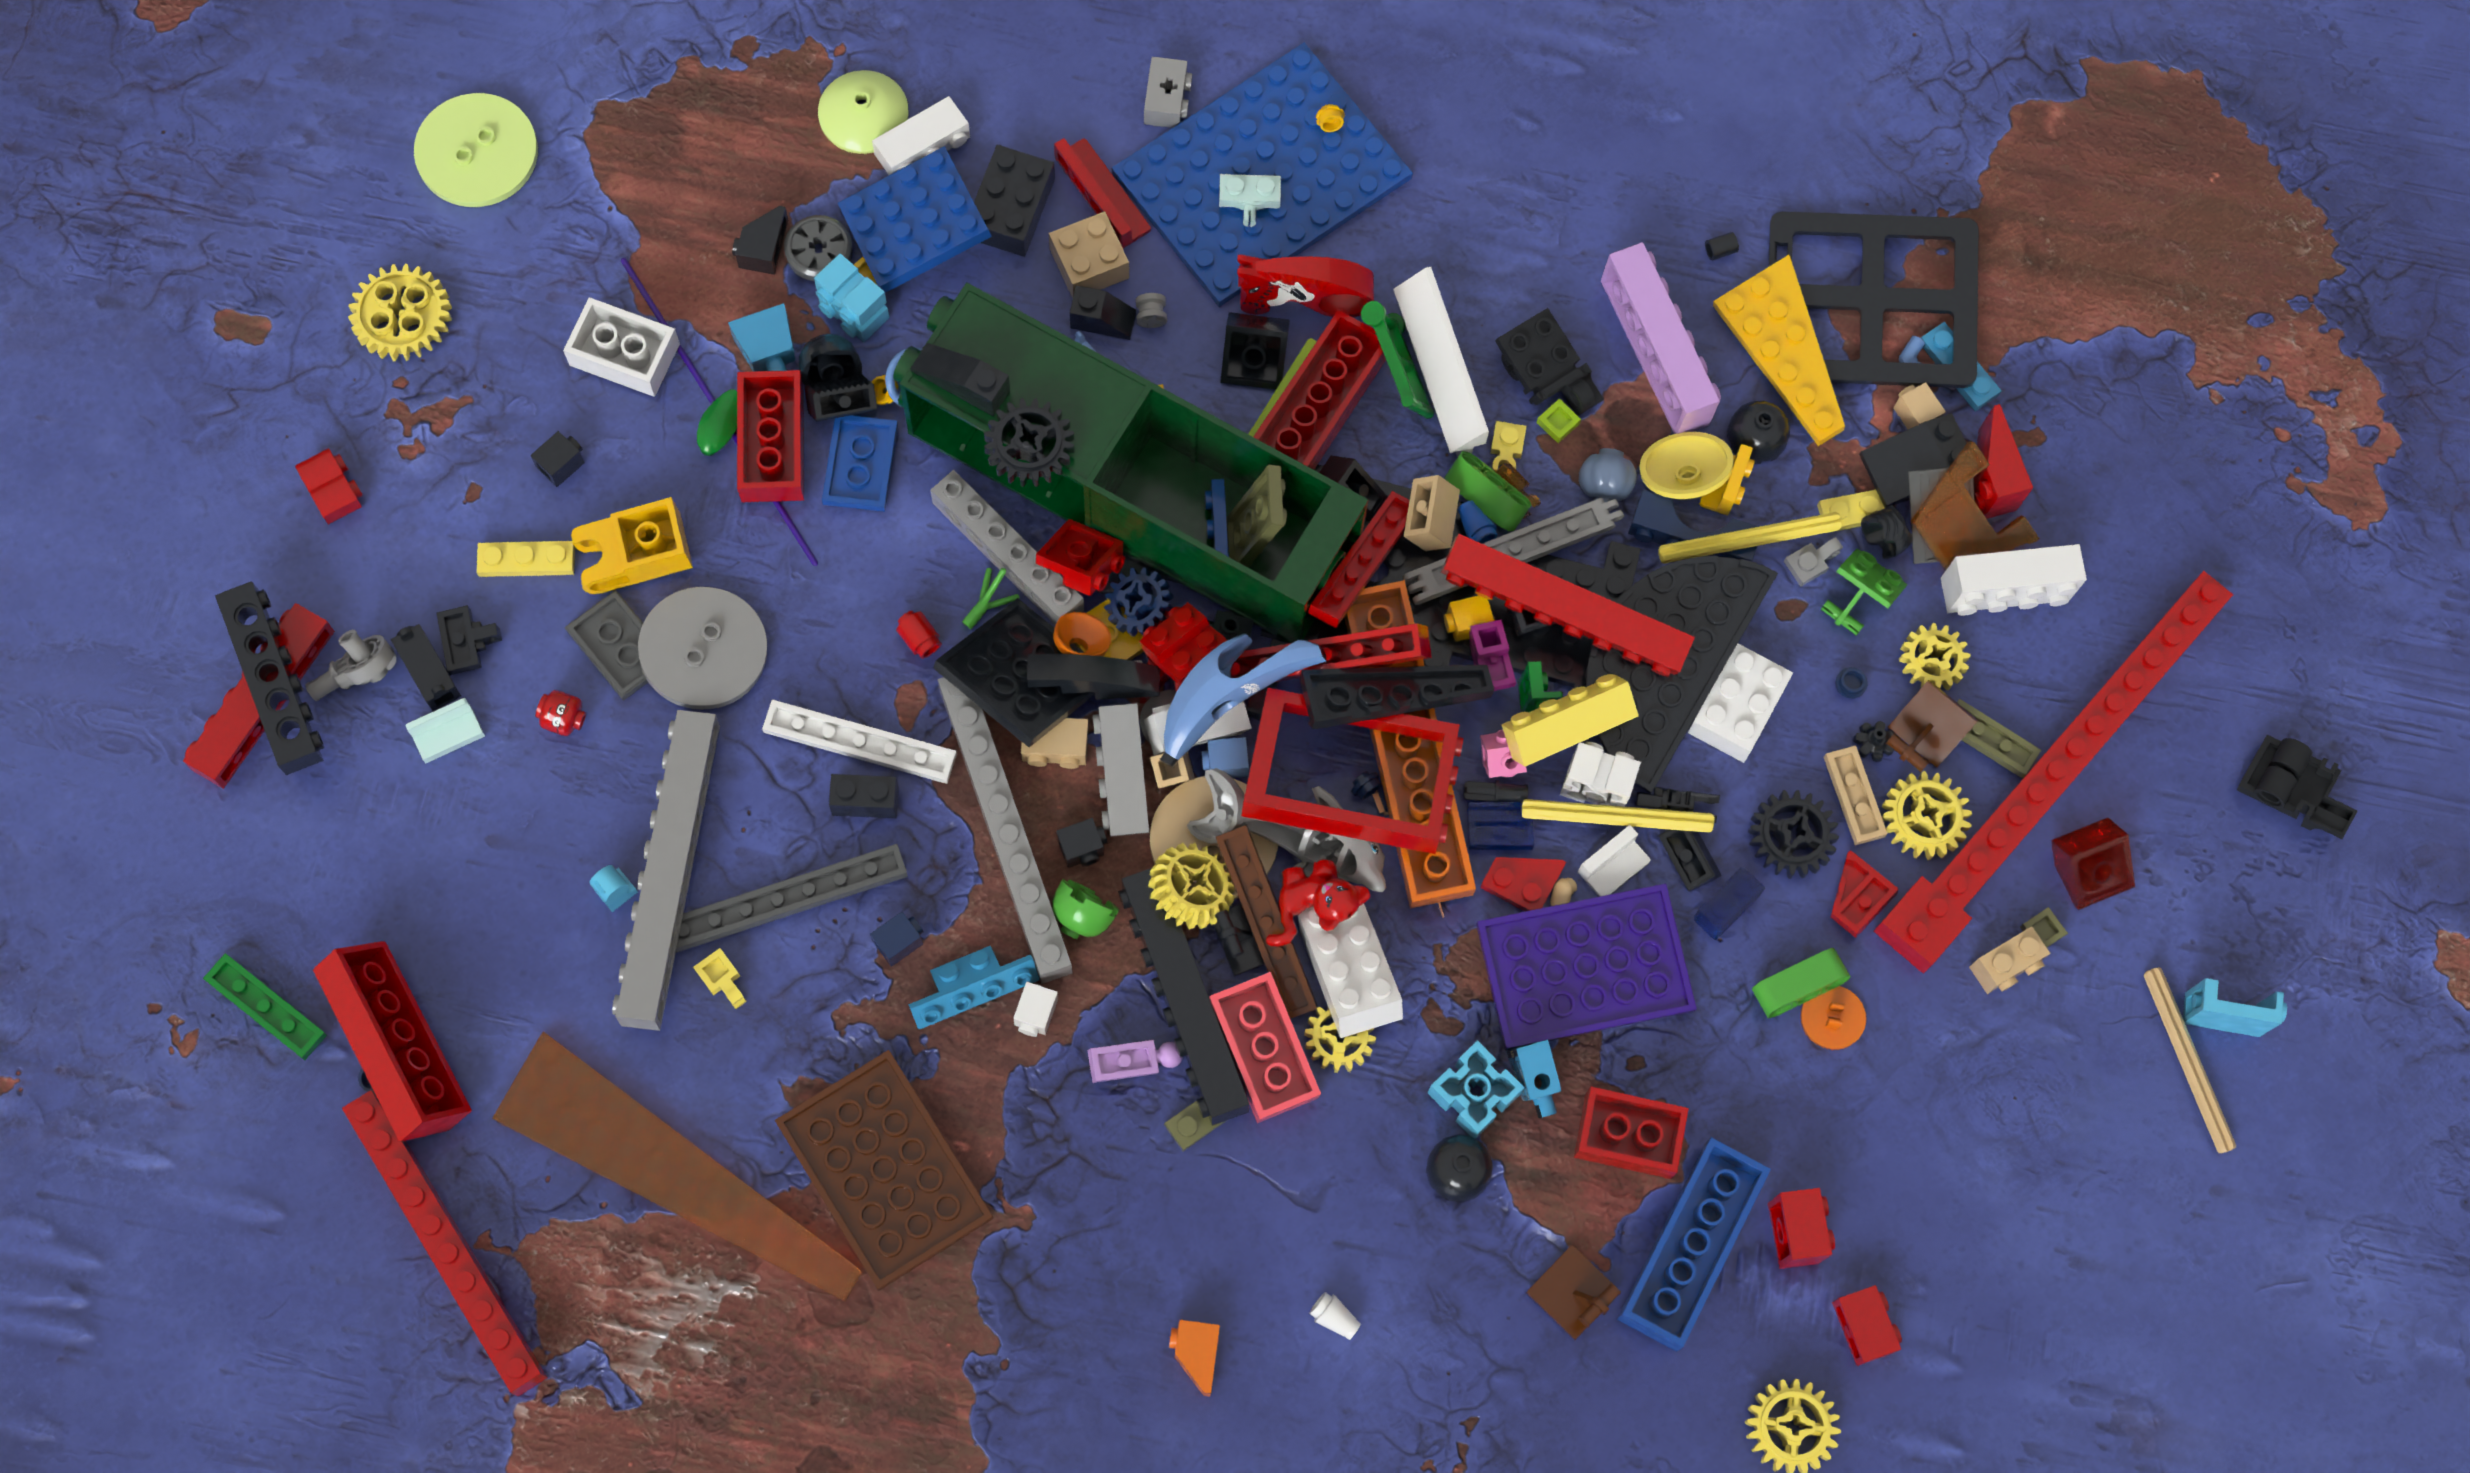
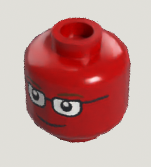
M553 690L548 695L543 694L537 706L535 717L539 718V725L543 729L562 736H569L574 729L580 730L582 728L586 712L582 711L581 699L559 690Z

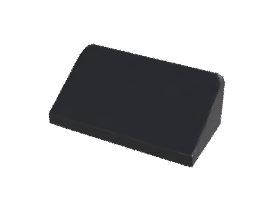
M1668 829L1658 835L1688 892L1722 876L1699 832Z

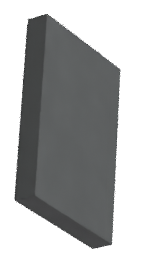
M615 590L564 628L624 701L646 685L648 681L642 671L638 654V640L643 622L617 590Z

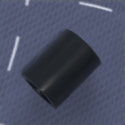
M1733 232L1705 241L1707 255L1712 261L1739 251L1738 241Z

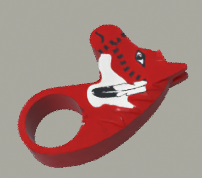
M1237 255V261L1241 264L1237 269L1238 287H1241L1240 308L1245 313L1261 315L1269 312L1271 306L1295 301L1325 316L1333 317L1337 310H1340L1351 317L1361 316V310L1367 302L1374 301V274L1371 270L1358 263L1329 257L1306 256L1263 259Z

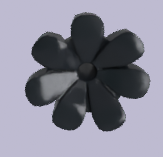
M1878 721L1874 727L1869 723H1864L1860 726L1861 732L1855 734L1854 742L1862 744L1858 750L1861 757L1865 758L1871 753L1873 761L1880 762L1882 761L1883 752L1887 755L1893 754L1894 749L1886 744V742L1894 733L1892 731H1885L1884 722Z

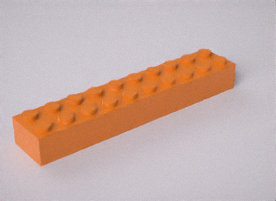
M1405 580L1364 588L1344 616L1347 633L1353 634L1415 624ZM1416 660L1371 668L1424 666V661ZM1434 708L1404 713L1437 720ZM1369 729L1389 818L1428 826L1443 743ZM1449 785L1447 793L1453 795L1450 814L1444 813L1442 823L1448 824L1445 844L1438 842L1436 854L1396 847L1410 909L1473 896L1475 893V881L1452 785Z

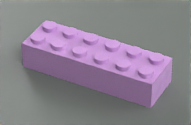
M1643 242L1609 254L1601 283L1673 433L1693 432L1709 426L1721 399L1720 391L1715 383H1711L1707 375L1708 369L1702 356L1698 357L1696 353L1693 335L1689 330H1685L1681 322V311L1676 303H1672L1668 295V284L1663 277L1660 278L1656 270L1654 255L1651 251L1647 252Z

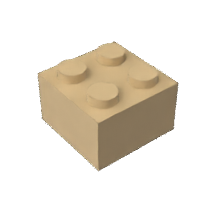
M1105 211L1049 233V249L1072 299L1076 285L1101 290L1129 279V261Z

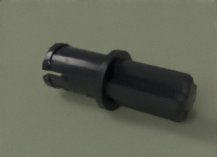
M1495 780V783L1466 781L1463 788V796L1466 800L1493 802L1494 805H1498V802L1522 804L1523 800L1528 799V784L1500 783L1499 780Z

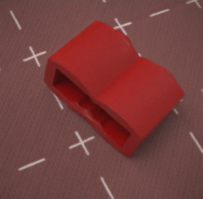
M328 448L295 465L296 470L328 525L362 507L358 498L362 497L363 494L354 479L348 482L344 472L349 469L340 454L334 456Z

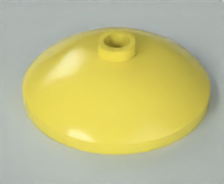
M1682 432L1672 434L1658 440L1645 451L1640 461L1641 479L1651 491L1667 498L1684 500L1702 497L1715 491L1729 479L1734 466L1733 453L1726 442L1708 433Z

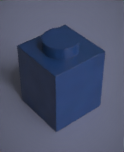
M902 911L870 933L872 942L892 967L923 945L920 934L924 931L913 916L908 919Z

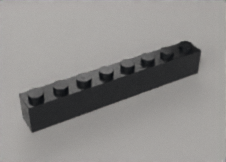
M1150 868L1122 878V890L1118 891L1123 908H1130L1134 919L1129 920L1135 939L1141 937L1145 947L1140 949L1145 967L1152 966L1156 978L1151 979L1156 996L1157 998L1163 996L1167 1007L1162 1010L1168 1027L1174 1026L1178 1038L1174 1039V1043L1179 1057L1186 1056L1189 1068L1185 1069L1189 1084L1191 1088L1197 1086L1201 1098L1196 1099L1200 1113L1203 1118L1209 1117L1213 1126L1249 1113L1250 1104L1182 926L1176 927V919L1174 917L1165 920L1167 912L1164 909L1156 910V905L1159 901L1150 899L1151 892L1154 890L1148 887L1149 880L1152 878L1149 875L1152 869Z

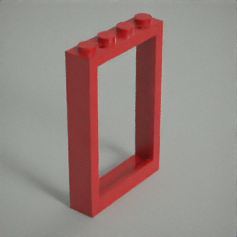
M1267 688L1243 801V817L1436 854L1438 842L1445 844L1448 824L1442 823L1444 813L1450 814L1453 795L1447 794L1449 785L1455 786L1459 767L1453 765L1454 756L1460 757L1464 738L1458 737L1459 724L1407 714L1348 723L1349 725L1443 743L1429 823L1426 826L1267 795L1266 789L1282 712L1309 717L1303 694Z

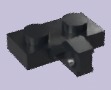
M468 605L436 613L447 672L450 675L482 668L479 652L486 650V645L502 641L501 631L497 624L492 623L482 626L480 621L473 622L471 609Z

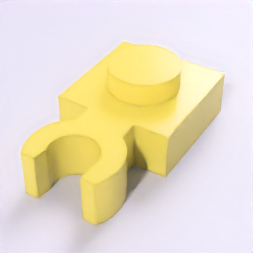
M1496 421L1490 454L1499 455L1494 459L1491 468L1496 473L1499 465H1506L1509 468L1508 477H1513L1516 469V462L1513 458L1521 459L1526 426Z

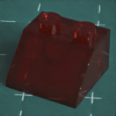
M2107 817L2051 840L2055 867L2074 906L2078 910L2135 887L2129 835L2110 818Z

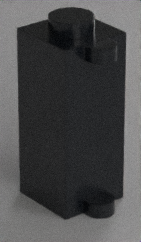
M420 624L414 627H405L397 633L396 637L390 639L433 712L461 697Z

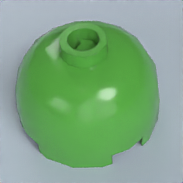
M1062 879L1052 900L1054 916L1063 925L1060 930L1074 939H1078L1079 935L1086 937L1100 935L1110 927L1119 912L1118 907L1110 900L1104 905L1102 900L1095 895L1094 890L1072 880L1067 882Z

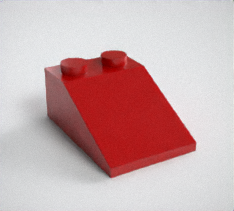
M1998 404L1993 406L1978 429L1975 456L1978 468L1973 474L1975 510L1979 511L1982 520L2017 511L2033 489L2002 408Z

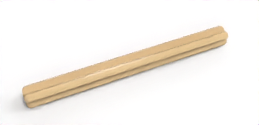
M2160 967L2150 969L2144 973L2145 981L2216 1150L2219 1154L2229 1152L2236 1148V1143L2163 970Z

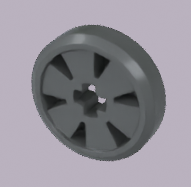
M813 215L799 220L790 228L784 242V251L790 268L798 276L810 281H814V277L840 253L849 261H851L853 253L851 237L846 227L838 220L824 215ZM815 244H822L823 252L815 253V249H813Z

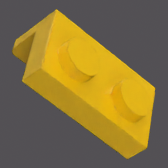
M1740 445L1736 456L1733 455L1734 466L1731 476L1718 489L1701 497L1699 502L1701 507L1728 516L1733 504L1740 505L1745 492V487L1740 486L1743 477L1749 478L1755 460L1750 459L1752 447Z

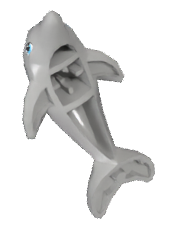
M1218 768L1205 771V778L1213 796L1214 811L1202 819L1188 823L1187 827L1190 833L1197 839L1214 844L1217 843L1216 836L1247 824L1251 833L1278 844L1300 859L1302 862L1293 867L1303 868L1307 877L1312 874L1315 862L1326 859L1332 860L1335 863L1338 878L1356 884H1363L1376 892H1383L1386 889L1385 878L1382 874L1385 856L1379 843L1243 817L1242 808L1245 795L1236 781L1229 774ZM1320 786L1312 788L1317 804L1343 809L1334 796Z

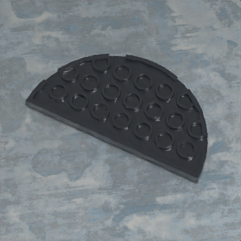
M1718 556L1694 557L1665 565L1650 572L1626 590L1616 601L1618 604L1695 637L1680 673L1676 675L1670 673L1669 677L1653 672L1651 670L1652 665L1643 661L1640 664H1635L1622 658L1623 652L1611 648L1610 651H1605L1592 644L1590 650L1586 687L1596 683L1599 677L1607 674H1614L1623 678L1629 683L1639 715L1634 719L1598 734V737L1608 754L1615 756L1616 752H1625L1632 755L1634 760L1641 762L1635 783L1647 792L1652 793L1775 580L1777 572L1744 559L1738 560Z

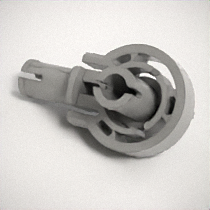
M356 630L347 631L338 640L339 644L347 652L342 658L329 663V671L305 684L309 695L315 701H319L320 698L339 687L348 690L354 684L364 685L369 682L375 683L380 681L395 666L396 654L393 648L381 635H373L362 640Z

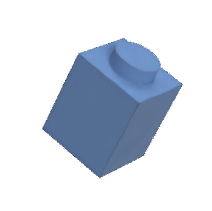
M1246 737L1207 741V751H1201L1203 770L1218 768L1229 774L1232 778L1248 777L1249 764Z

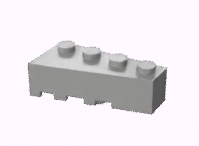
M1135 703L1099 707L1098 714L1093 715L1094 734H1100L1101 746L1096 747L1097 766H1103L1104 779H1099L1100 798L1107 799L1108 811H1101L1103 830H1109L1110 837L1149 833L1138 705Z

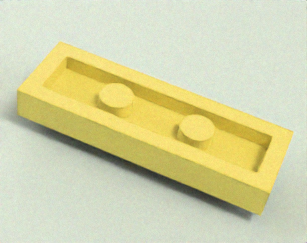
M572 541L478 543L477 574L479 577L574 575L575 546Z

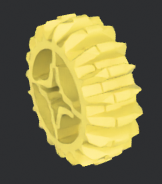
M1182 843L1176 848H1168L1163 855L1157 858L1156 864L1150 870L1149 875L1152 878L1149 880L1148 887L1154 889L1151 892L1150 899L1159 901L1156 905V910L1164 909L1167 912L1165 920L1174 917L1176 919V927L1186 922L1189 930L1196 925L1203 929L1209 924L1213 925L1218 922L1215 914L1224 910L1229 911L1235 898L1232 895L1235 891V886L1230 883L1232 880L1230 873L1225 872L1227 868L1226 863H1220L1217 860L1219 853L1210 855L1208 854V846L1198 850L1196 843L1190 844L1188 848ZM1196 880V884L1193 886L1191 891L1188 892L1187 889L1191 886L1193 881Z

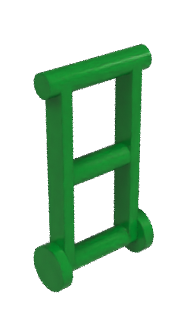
M1377 301L1367 302L1361 310V318L1364 323L1372 326L1375 330L1401 396L1402 405L1426 419L1432 418L1434 416V409L1429 403L1402 335L1406 328L1403 317L1397 313L1386 314L1385 307Z

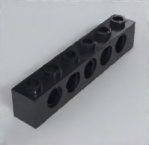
M250 581L215 595L278 767L285 775H289L324 761L320 752L321 749L325 748L317 730L312 731L309 721L314 720L308 703H302L298 694L303 691L302 685L296 673L291 675L288 664L293 663L290 653L285 645L280 646L277 638L282 635L276 618H270L267 608L271 607V603L264 589L259 590ZM257 615V619L253 624L245 625V621L250 616ZM268 643L264 652L255 653L259 645ZM271 672H279L275 680L266 682V677ZM289 700V704L285 709L276 710L279 702ZM294 728H300V732L295 738L287 739L289 731Z

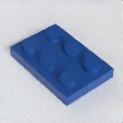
M852 415L834 419L822 495L823 505L885 512L898 422L896 420Z

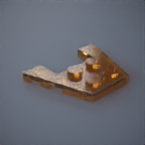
M1969 441L1910 520L1945 571L1956 556L2011 551L2015 547L2026 543L2031 544L2040 539L2026 517L2022 515L1997 533L1987 521L1964 487V483L1990 465L1973 441Z

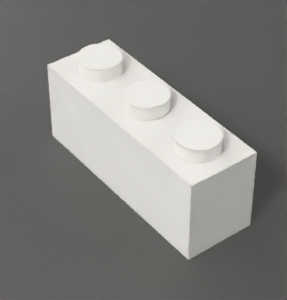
M950 96L872 140L874 155L888 175H891L944 146L947 151L951 148L961 147L970 138L969 123Z
M1244 701L1219 718L1193 746L1205 744L1208 740L1240 735L1251 729ZM1170 704L1152 709L1153 714L1144 719L1154 756L1165 753L1164 731Z

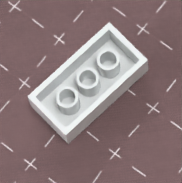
M2080 544L1956 556L1941 577L1947 613L1958 612V615L1961 616L1970 615L1977 612V610L1984 609L1994 613L2014 606H2019L2020 609H2031L2038 606V604L2050 603V606L2065 605L2087 580Z
M1360 905L1351 918L1340 922L1331 931H1325L1321 928L1314 906L1307 908L1299 914V931L1340 1038L1402 1020V998L1365 905Z

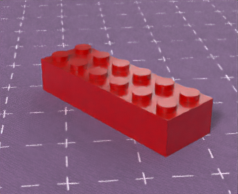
M1337 310L1253 437L1315 470L1386 361L1374 328Z
M386 941L334 949L313 969L399 1142L449 1131L472 1111Z

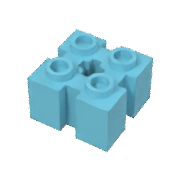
M841 253L814 277L817 289L815 293L819 299L820 304L818 306L828 318L834 316L837 320L840 319L842 321L840 324L842 329L850 337L854 338L857 336L864 343L889 319L888 308L885 306L887 303L885 292L871 279L865 278L860 274L858 268Z
M1478 1040L1458 1059L1455 1065L1458 1071L1455 1073L1449 1067L1430 1086L1428 1094L1445 1111L1453 1107L1459 1113L1456 1122L1469 1136L1475 1139L1494 1121L1497 1114L1493 1110L1497 1108L1502 1113L1520 1096L1525 1088L1507 1069L1499 1074L1492 1067L1496 1058ZM1469 1085L1473 1088L1476 1085L1482 1088L1480 1096L1472 1095L1469 1092Z

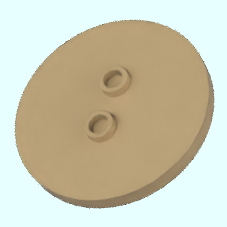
M1205 776L1194 778V780L1179 785L1158 806L1150 829V849L1154 864H1156L1157 858L1163 855L1168 848H1176L1182 843L1187 848L1190 844L1196 843L1198 850L1208 846V854L1219 853L1217 860L1220 863H1225L1218 843L1209 844L1197 839L1190 833L1187 827L1190 821L1202 819L1214 811L1212 792ZM1234 779L1245 795L1247 784ZM1251 833L1268 875L1276 859L1278 844ZM1194 880L1191 886L1187 889L1188 892H1190L1193 886L1196 884V880ZM1235 889L1234 893L1232 894L1235 897L1234 900L1239 898L1237 891Z

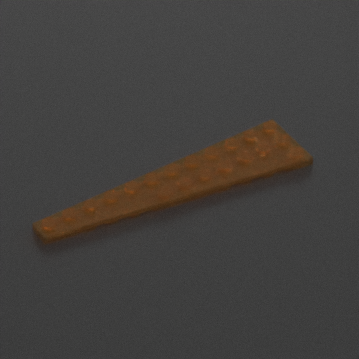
M544 1031L538 1038L492 1118L499 1124L844 1302L848 1299L862 1272Z

